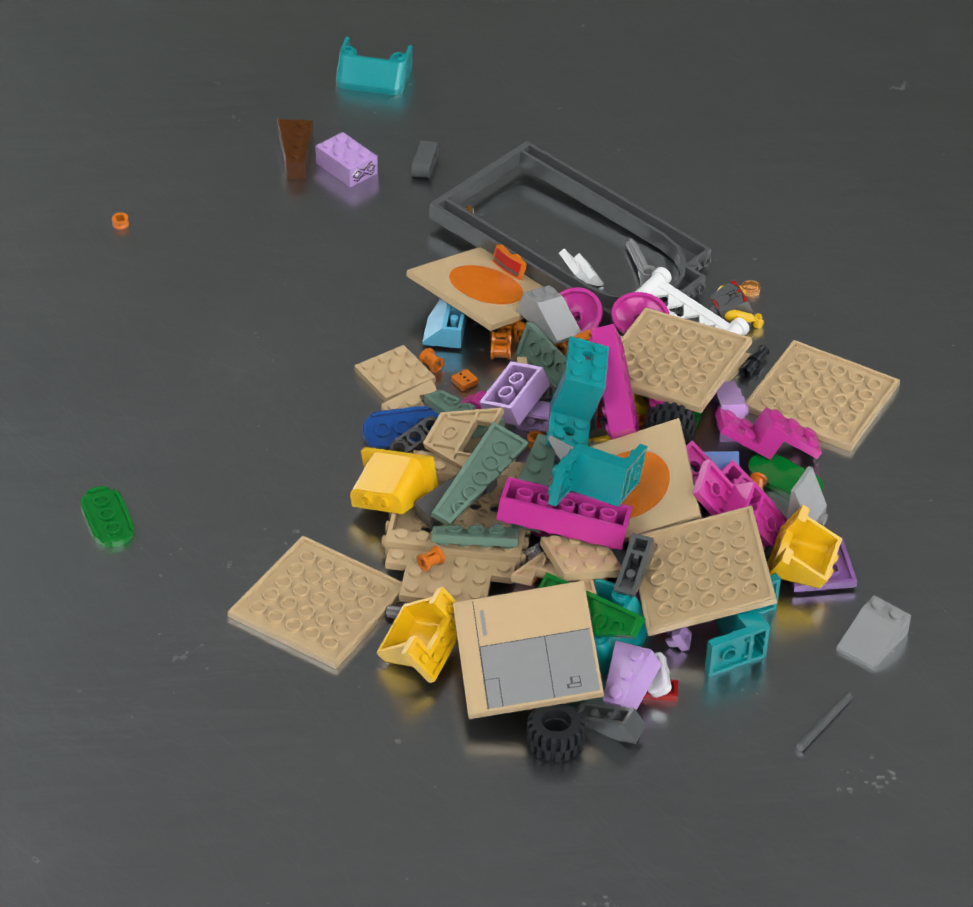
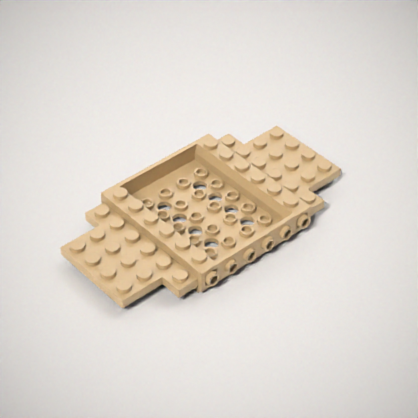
M485 434L477 438H470L463 452L472 453ZM413 451V454L434 456L438 486L457 475L461 470L432 452ZM515 459L497 477V487L474 503L481 507L478 510H473L469 506L450 526L461 525L463 529H467L469 526L480 524L484 528L493 527V524L501 523L502 527H512L510 524L496 520L498 512H493L490 509L492 507H499L500 498L508 477L519 479L525 463L516 462ZM413 506L404 514L389 512L390 521L387 520L385 526V533L387 535L382 536L381 547L385 548V557H387L385 569L405 571L399 601L411 603L432 597L437 588L444 587L457 602L488 597L491 582L513 584V582H510L511 574L518 570L521 564L525 565L526 552L524 550H528L529 537L527 535L531 536V531L519 527L518 547L504 549L501 546L483 548L479 545L467 547L459 546L458 544L438 545L437 543H432V531L430 533L422 531L423 528L429 527L416 515L415 506ZM438 546L445 556V562L443 564H436L428 572L422 571L416 560L417 555L425 554L431 551L432 547Z

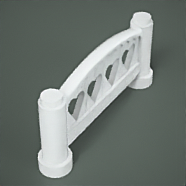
M658 267L652 272L651 277L635 291L652 294L658 298L667 297L668 310L678 307L683 308V316L681 318L697 317L699 318V323L744 336L749 332V325L744 319L735 318L731 323H728L670 285L671 274L663 267ZM669 310L670 315L677 316L675 312Z

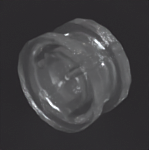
M539 543L523 552L528 557V562L543 552V550L539 549Z

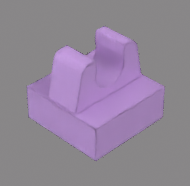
M688 627L667 632L670 638L665 639L669 647H679L681 651L689 650L692 633Z

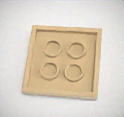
M404 345L354 365V372L384 402L432 379L433 383H436V377Z
M552 535L550 537H541L540 545L561 579L571 581L618 577L621 564L607 546L590 544L583 540L569 539L565 536Z

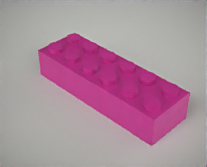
M614 323L591 329L592 337L589 338V341L609 347L606 387L601 397V401H604V407H602L603 415L608 422L605 425L607 435L612 440L640 431L624 346Z
M508 477L500 498L496 520L507 524L521 525L528 529L541 530L548 534L562 535L569 539L583 540L590 544L607 546L610 549L622 550L632 506L620 504L617 507L586 495L569 492L555 507L548 504L550 497L547 495L549 486Z

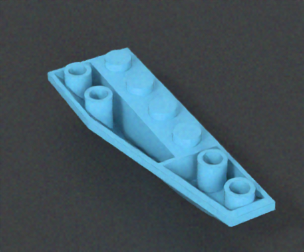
M440 298L428 316L422 345L461 348L468 316Z

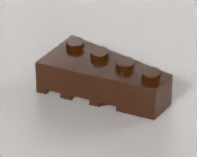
M278 119V137L287 179L305 180L313 142V121L305 119Z

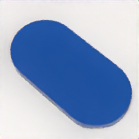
M427 406L374 412L363 423V439L371 448L390 450L393 440L426 417L433 416L438 418L439 414ZM412 438V439H410V440L413 441V442H418V441H420V440L417 439V438Z

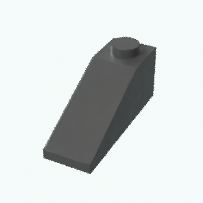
M636 533L632 534L614 592L633 597L636 596L655 552L654 538Z
M584 701L577 708L578 712H581L583 715L585 727L617 741L636 743L646 727L635 708Z

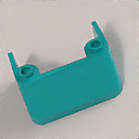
M346 36L340 49L336 85L339 88L388 95L402 94L412 71L413 45H409L406 54L396 52L390 56L389 60L357 56V50L350 46V39Z
M595 579L596 595L644 617L642 604L636 596L633 597L614 592V583ZM645 621L636 638L594 636L601 673L607 675L609 673L616 641L639 647L642 646L648 635Z

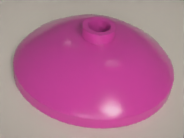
M569 288L559 293L564 298L574 319L580 318L577 324L581 332L599 327L603 316V309L600 300L593 292L585 288Z
M632 292L616 300L612 307L611 317L616 328L625 334L645 308L669 314V310L661 299L652 294Z

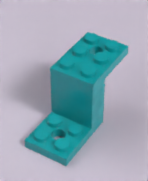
M570 336L567 344L565 370L550 402L546 446L552 447L548 440L549 436L572 447H575L578 443L588 446L590 421L606 387L608 346Z
M578 443L573 449L569 450L566 457H562L558 465L555 464L551 476L554 479L547 493L550 496L548 504L556 507L570 491H574L619 507L640 483L648 446L639 444L635 450H631L628 457L622 458Z
M776 573L770 575L778 603L781 578ZM777 604L717 619L716 623L725 635L708 641L705 673L708 677L766 657L770 625L761 614L776 610Z

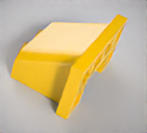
M365 447L361 450L364 470L354 485L350 498L352 507L404 514L415 506V501L438 487L434 456Z
M802 505L781 526L767 565L770 575L777 573L782 580L819 589L834 572L832 566L839 558L837 552L842 538L807 516L810 509Z
M444 587L436 589L432 597L404 604L376 654L386 663L414 667L429 683L435 682L458 640L453 603L457 601Z

